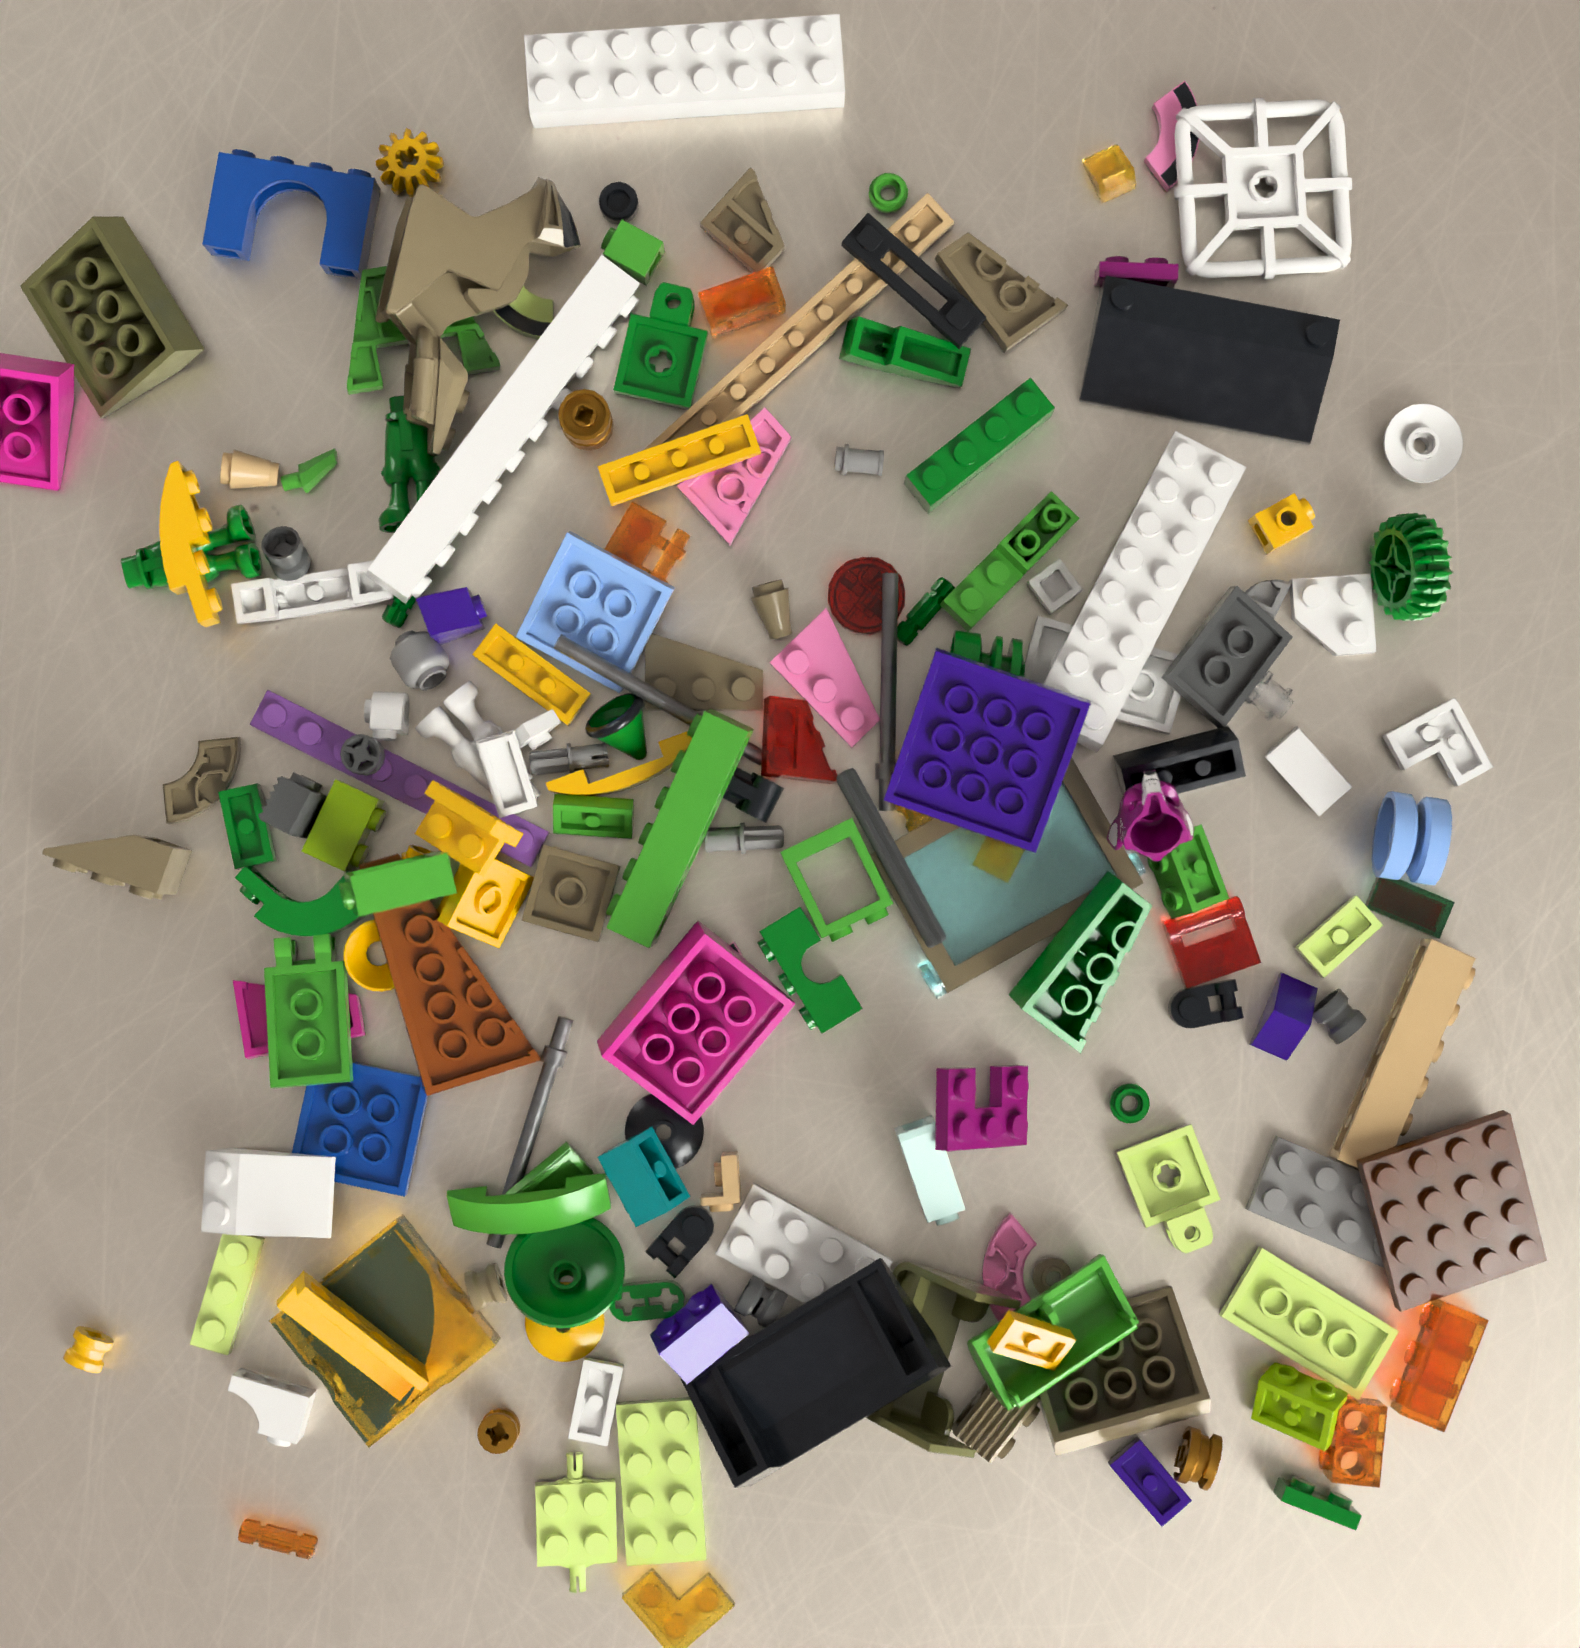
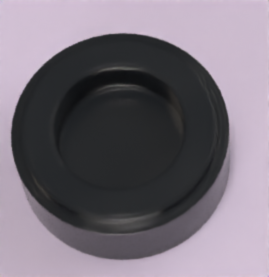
M611 183L602 190L599 196L601 213L607 221L613 224H619L621 220L630 222L638 212L639 202L637 194L626 183Z

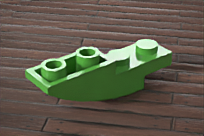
M1051 491L941 602L940 606L969 632L1079 520V517Z

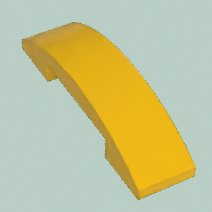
M688 731L661 740L658 744L663 757L590 783L586 771L582 769L546 782L547 789L557 794L599 796L634 788L670 769L679 751H687L692 737L687 736Z

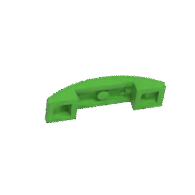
M606 1173L566 1177L565 1188L489 1196L487 1186L447 1190V1200L453 1226L487 1234H527L559 1229L591 1219L611 1209Z

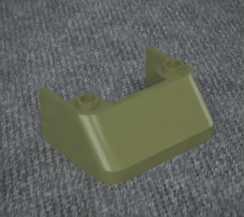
M902 1262L892 1272L933 1331L947 1359L952 1349L960 1319L972 1323L980 1321L987 1313L989 1304L1014 1309L1020 1308L1021 1301L981 1283L920 1264ZM944 1372L866 1417L868 1420L928 1452L971 1458L975 1456V1449L949 1436L954 1421L953 1407L946 1398L938 1395Z

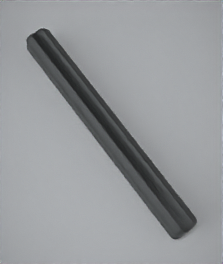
M854 768L843 771L837 776L836 781L926 946L932 948L944 942L946 934Z

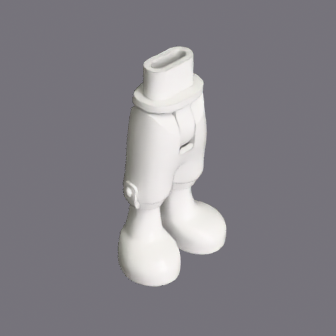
M468 681L446 698L443 704L469 729L474 738L473 741L462 735L441 706L430 712L415 729L424 738L435 736L446 742L453 749L451 754L456 766L464 768L491 793L476 740L503 732L500 726L491 721L484 722L474 704L478 689L471 681ZM528 772L529 778L531 780L533 776ZM531 782L535 797L538 798L542 793Z

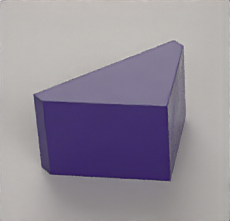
M1280 972L1249 1045L1287 1061L1311 1027L1318 988Z

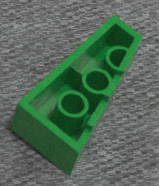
M1107 871L1008 995L1023 1011L1081 1053L1087 1042L1085 1036L1092 1022L1096 1023L1103 1009L1100 1005L1110 985L1114 986L1120 974L1118 968L1126 952L1130 953L1152 905L1114 874Z

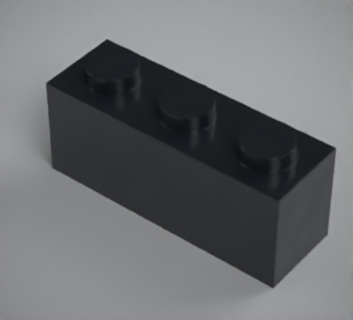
M1229 726L1113 755L1122 794L1131 786L1142 783L1144 771L1155 770L1159 781L1172 784L1178 794L1246 776L1239 740Z

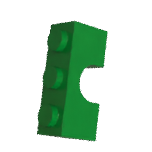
M801 907L759 931L763 939L758 941L757 944L768 962L776 959L783 969L784 973L780 974L778 978L789 996L797 993L805 1006L799 1009V1012L810 1030L818 1027L823 1034L863 1009L842 974L828 982L817 983L808 979L803 973L801 961L804 953L808 948L821 940Z

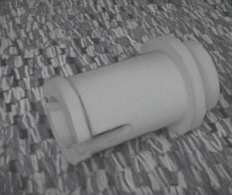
M845 444L844 447H836L834 470L842 471V475H846L848 471L881 476L884 450L849 448V444Z

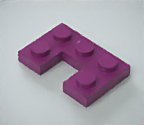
M990 1066L989 1106L975 1107L976 1068H936L935 1150L958 1151L1027 1145L1028 1066Z

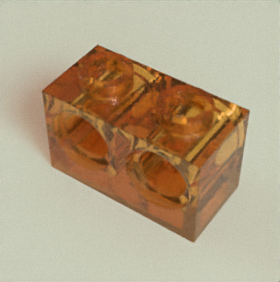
M1347 1396L1346 1402L1338 1411L1332 1443L1326 1451L1319 1450L1318 1458L1319 1468L1323 1470V1474L1332 1483L1380 1488L1388 1409L1380 1400L1361 1397L1357 1400L1352 1396ZM1354 1411H1360V1424L1353 1429H1346L1345 1419L1347 1415ZM1348 1452H1357L1355 1465L1348 1469L1341 1468L1342 1457Z

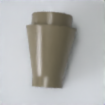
M782 579L752 587L754 597L751 600L768 632L770 640L793 634L790 624L789 589L784 588Z

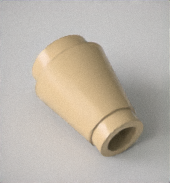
M233 450V453L223 452L220 484L230 485V489L277 486L279 463L237 450Z

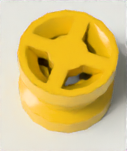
M76 1327L73 1333L75 1340L73 1346L65 1351L63 1359L80 1370L91 1373L101 1372L104 1366L102 1358L104 1353L111 1349L114 1343L113 1339L89 1327Z

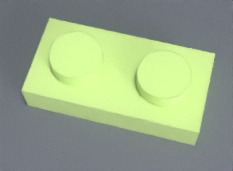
M1352 896L1301 941L1295 949L1321 978H1324L1378 931L1383 924L1358 896Z

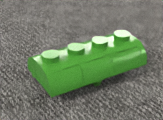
M1098 1254L1091 1261L1013 1311L1069 1329L1072 1332L1076 1341L1055 1371L993 1352L987 1340L1001 1320L968 1340L967 1346L991 1392L1002 1406L1010 1410L1015 1406L1021 1408L1137 1330L1139 1321L1105 1256Z

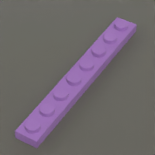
M266 691L249 724L427 814L435 801L424 794L431 781L434 780L461 794L499 818L495 804L384 749V764L375 774L364 776L351 772L342 763L340 753L344 742L357 734L272 691ZM515 814L499 818L523 833L516 847L504 843L500 852L529 867H533L550 832Z

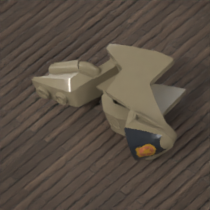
M538 177L529 192L506 205L478 217H472L426 185H419L414 197H409L404 204L394 233L375 321L382 323L390 319L410 343L408 364L405 365L403 415H406V421L428 428L427 455L436 457L440 455L442 450H449L456 429L450 427L455 413L462 414L470 393L464 390L468 380V373L465 367L441 339L445 329L454 322L504 308L516 300L529 276V254L553 258L581 247L573 217L557 191L554 182L549 179Z

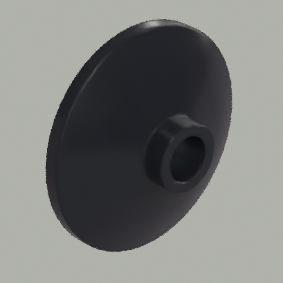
M646 1095L633 1106L628 1114L625 1123V1139L650 1127H653L656 1133L658 1126H669L671 1136L668 1139L659 1138L675 1169L680 1168L691 1161L701 1147L704 1136L702 1117L693 1125L654 1095Z

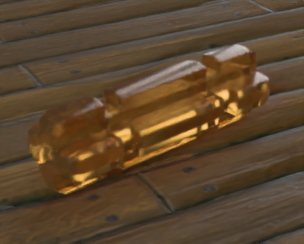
M245 1519L240 1526L238 1540L246 1544L253 1545L257 1542L259 1547L289 1555L291 1552H296V1557L312 1559L317 1549L318 1538L310 1534L303 1533L299 1536L297 1531L267 1523L266 1526H260V1521Z

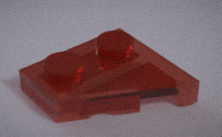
M768 696L764 699L761 776L825 784L837 782L836 778L838 775L835 769H830L822 749L826 746L820 732L814 726V717L807 700Z

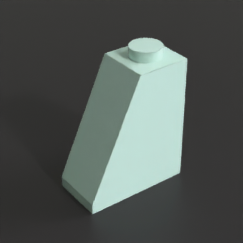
M930 1115L894 1128L927 1222L935 1220L936 1225L939 1226L957 1220L959 1218L958 1212L966 1209L947 1152L935 1150V1119Z

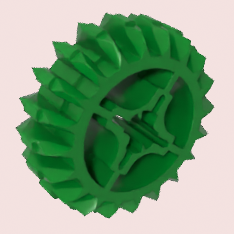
M1407 513L1389 517L1386 522L1380 524L1379 531L1374 533L1375 544L1370 546L1372 559L1368 563L1371 565V578L1374 583L1372 592L1378 594V605L1384 606L1385 614L1392 615L1394 620H1423L1426 617H1431L1432 613L1440 611L1441 604L1447 600L1445 591L1451 589L1448 580L1449 575L1453 572L1449 568V561L1452 558L1447 552L1449 542L1442 539L1443 529L1437 527L1435 519L1427 518L1426 514Z

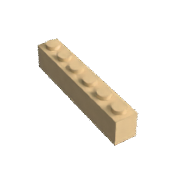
M1421 939L1329 1156L1358 1168L1356 1160L1395 1147L1399 1136H1404L1408 1132L1413 1120V1114L1410 1113L1415 1099H1420L1426 1091L1429 1078L1425 1077L1431 1062L1435 1063L1443 1051L1444 1041L1441 1038L1446 1027L1452 1026L1458 1016L1460 1005L1456 1003L1462 989L1467 990L1474 979L1476 970L1472 966L1476 958L1436 940Z

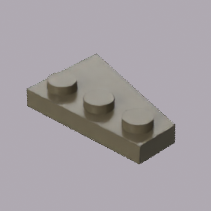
M966 233L938 252L935 257L936 262L959 293L987 316L983 325L1003 352L1015 346L1068 307V304L1060 298L1054 299L1038 287L1040 284L1031 277L1027 276L1025 278L1008 266L1006 259L970 233Z
M653 633L651 634L645 646L646 683L695 711H706L709 709L715 711H763V670ZM645 701V711H663Z

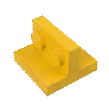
M434 780L431 781L424 794L435 801L414 833L483 877L503 844L507 843L516 847L523 836L522 832L461 794Z
M497 858L494 859L484 877L460 864L454 876L457 893L443 897L437 909L440 914L437 921L500 948L532 885L534 877Z

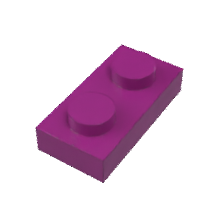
M1122 256L1107 257L1105 261L1099 262L1095 270L1094 287H1101L1107 275L1173 288L1178 281L1179 264H1168L1167 259L1157 257L1145 259L1144 263L1129 262L1127 257Z

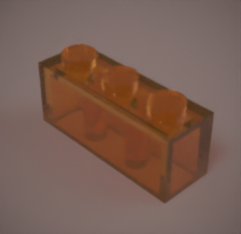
M1440 1298L1431 1301V1304L1427 1303L1419 1317V1325L1422 1327L1416 1341L1412 1340L1406 1349L1404 1362L1407 1364L1401 1378H1396L1391 1387L1389 1398L1392 1402L1390 1407L1400 1415L1445 1432L1489 1320L1475 1312Z

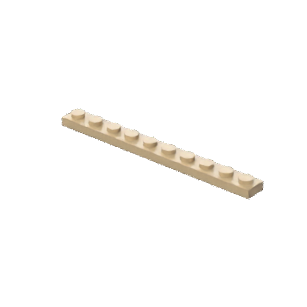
M927 193L890 226L888 230L919 257L954 225V220ZM891 251L887 252L885 257L881 259L897 275L901 274L908 267ZM855 258L644 450L745 415L880 293L887 284Z

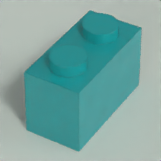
M653 1127L620 1142L597 1157L635 1227L669 1212L691 1197Z

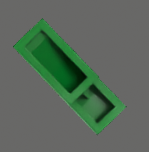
M858 316L847 323L839 359L899 376L960 388L963 385L971 349L964 346L958 349L951 342L903 326L893 328Z

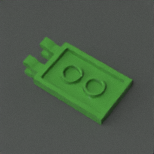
M331 934L313 936L315 959L296 961L297 943L295 940H291L290 937L274 939L276 967L264 968L270 1088L353 1082L347 970L344 961H335L336 938L331 937Z

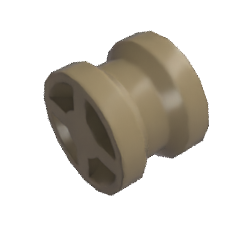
M496 1263L488 1265L484 1271L478 1273L473 1270L464 1273L467 1293L475 1311L484 1309L487 1303L493 1301L499 1304L507 1301L505 1283Z

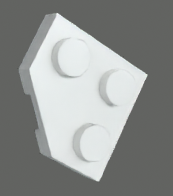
M1371 574L1298 578L1289 581L1292 583L1289 588L1292 620L1320 641L1328 652L1333 656L1373 654L1377 652Z

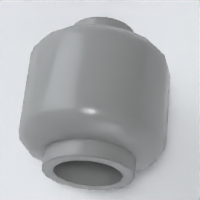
M407 631L396 639V646L391 652L390 660L406 686L413 689L420 688L424 691L436 687L446 678V671L449 666L448 655L440 643L430 637L429 632Z

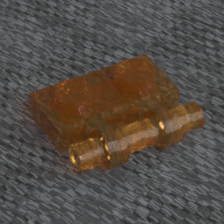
M632 501L606 545L605 550L668 583L666 578L676 561L681 562L686 553L684 547L691 536L677 528L670 541L662 537L661 533L667 521ZM655 547L663 552L653 571H650L643 564L652 548Z

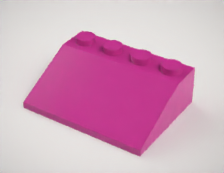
M0 353V482L57 491L61 488L74 405V364Z
M697 921L600 1036L597 1044L601 1057L694 1125L794 1007L795 1002L728 943Z

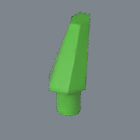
M334 448L313 459L298 464V472L281 476L284 491L303 487L304 491L308 493L337 464L336 449Z

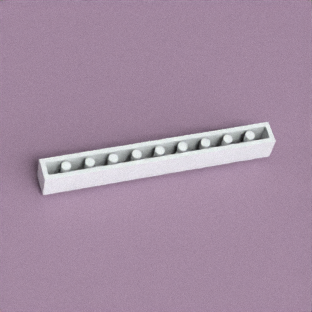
M603 255L599 257L369 566L366 576L405 604L412 596L419 598L423 595L432 582L427 575L434 565L437 564L441 568L445 565L456 549L450 545L459 532L466 536L479 518L474 511L482 501L490 504L501 489L502 484L497 480L505 469L511 473L516 469L525 456V453L520 450L528 438L534 442L538 439L549 423L543 419L551 407L558 411L564 398L572 392L566 387L573 377L576 376L580 380L584 377L594 362L589 357L597 345L602 349L606 347L617 331L612 326L619 315L627 318L640 300L635 296L640 285L638 281Z

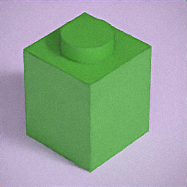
M624 220L620 221L617 229L611 227L608 230L601 245V249L604 250V257L645 286H647L665 254L663 241Z

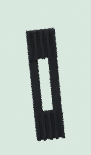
M869 213L863 217L842 241L844 249L869 271H873L958 349L986 320L987 316ZM891 251L947 300L939 311L881 261L887 252Z

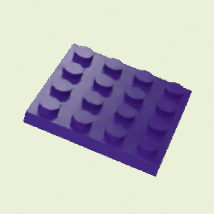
M936 648L884 796V801L1036 853L1089 711L1091 700Z

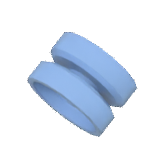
M1394 791L1387 792L1378 811L1372 842V869L1375 877L1399 880L1406 872L1412 883L1435 885L1438 882L1446 864L1452 833V813L1448 800L1423 797L1416 804L1412 794Z

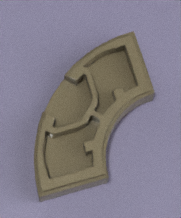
M240 737L198 741L197 757L190 770L178 780L163 784L167 824L178 823L196 817L208 810L220 799L218 792L228 789L238 768L241 751Z

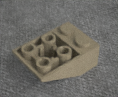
M130 835L44 848L42 854L54 858L52 865L73 873L78 871L86 874L89 870L92 871L90 878L92 880L110 886L116 884L125 887V884H129L128 892L148 899L153 897L162 900L164 894L177 895L192 850L155 837Z

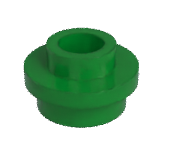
M1126 1083L1118 1086L1112 1092L1109 1106L1112 1114L1121 1122L1136 1123L1146 1116L1150 1102L1143 1088L1136 1084ZM1126 1096H1133L1136 1100V1105L1132 1110H1125L1122 1107V1101Z

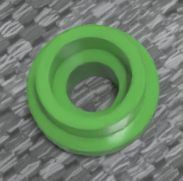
M881 174L872 181L869 187V200L873 207L880 212L894 213L900 210L907 201V185L896 174ZM884 189H892L896 196L891 200H886L881 196V192Z

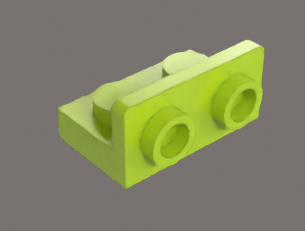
M1274 1362L1259 1379L1251 1419L1326 1451L1332 1443L1338 1411L1346 1402L1348 1393L1336 1388L1330 1382L1303 1374L1290 1365Z

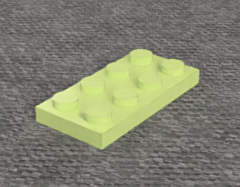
M1260 1246L1219 1313L1224 1319L1339 1389L1346 1391L1357 1400L1360 1399L1399 1333L1397 1329Z
M690 1397L617 1402L616 1415L627 1566L707 1560L697 1411Z

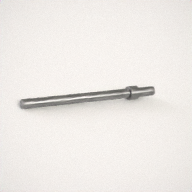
M898 573L882 574L879 763H875V779H879V811H894V804L884 801V796L896 765Z
M562 634L553 647L689 726L696 714L702 715ZM748 742L742 756L761 765L767 755V751Z
M558 1016L550 1044L544 1046L540 1060L544 1063L502 1195H505L509 1189L524 1178L558 1068L563 1067L568 1053L564 1049L573 1024L571 1019ZM489 1234L486 1244L495 1248H502L506 1234Z

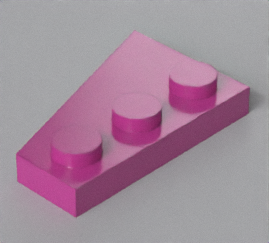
M233 980L245 1058L253 1059L268 1056L265 985ZM348 994L351 1038L364 1036L365 1029L359 996Z

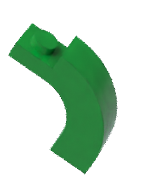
M245 866L235 877L243 885L239 890L247 899L256 905L260 902L264 904L254 917L279 932L297 936L333 934L355 925L367 916L359 917L353 913L352 909L344 907L339 884L346 882L344 875L328 893L309 902H300L288 897L255 867Z

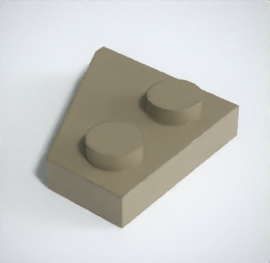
M750 167L700 222V227L759 279L785 250V245L778 228L775 226L771 210L759 186L757 175Z

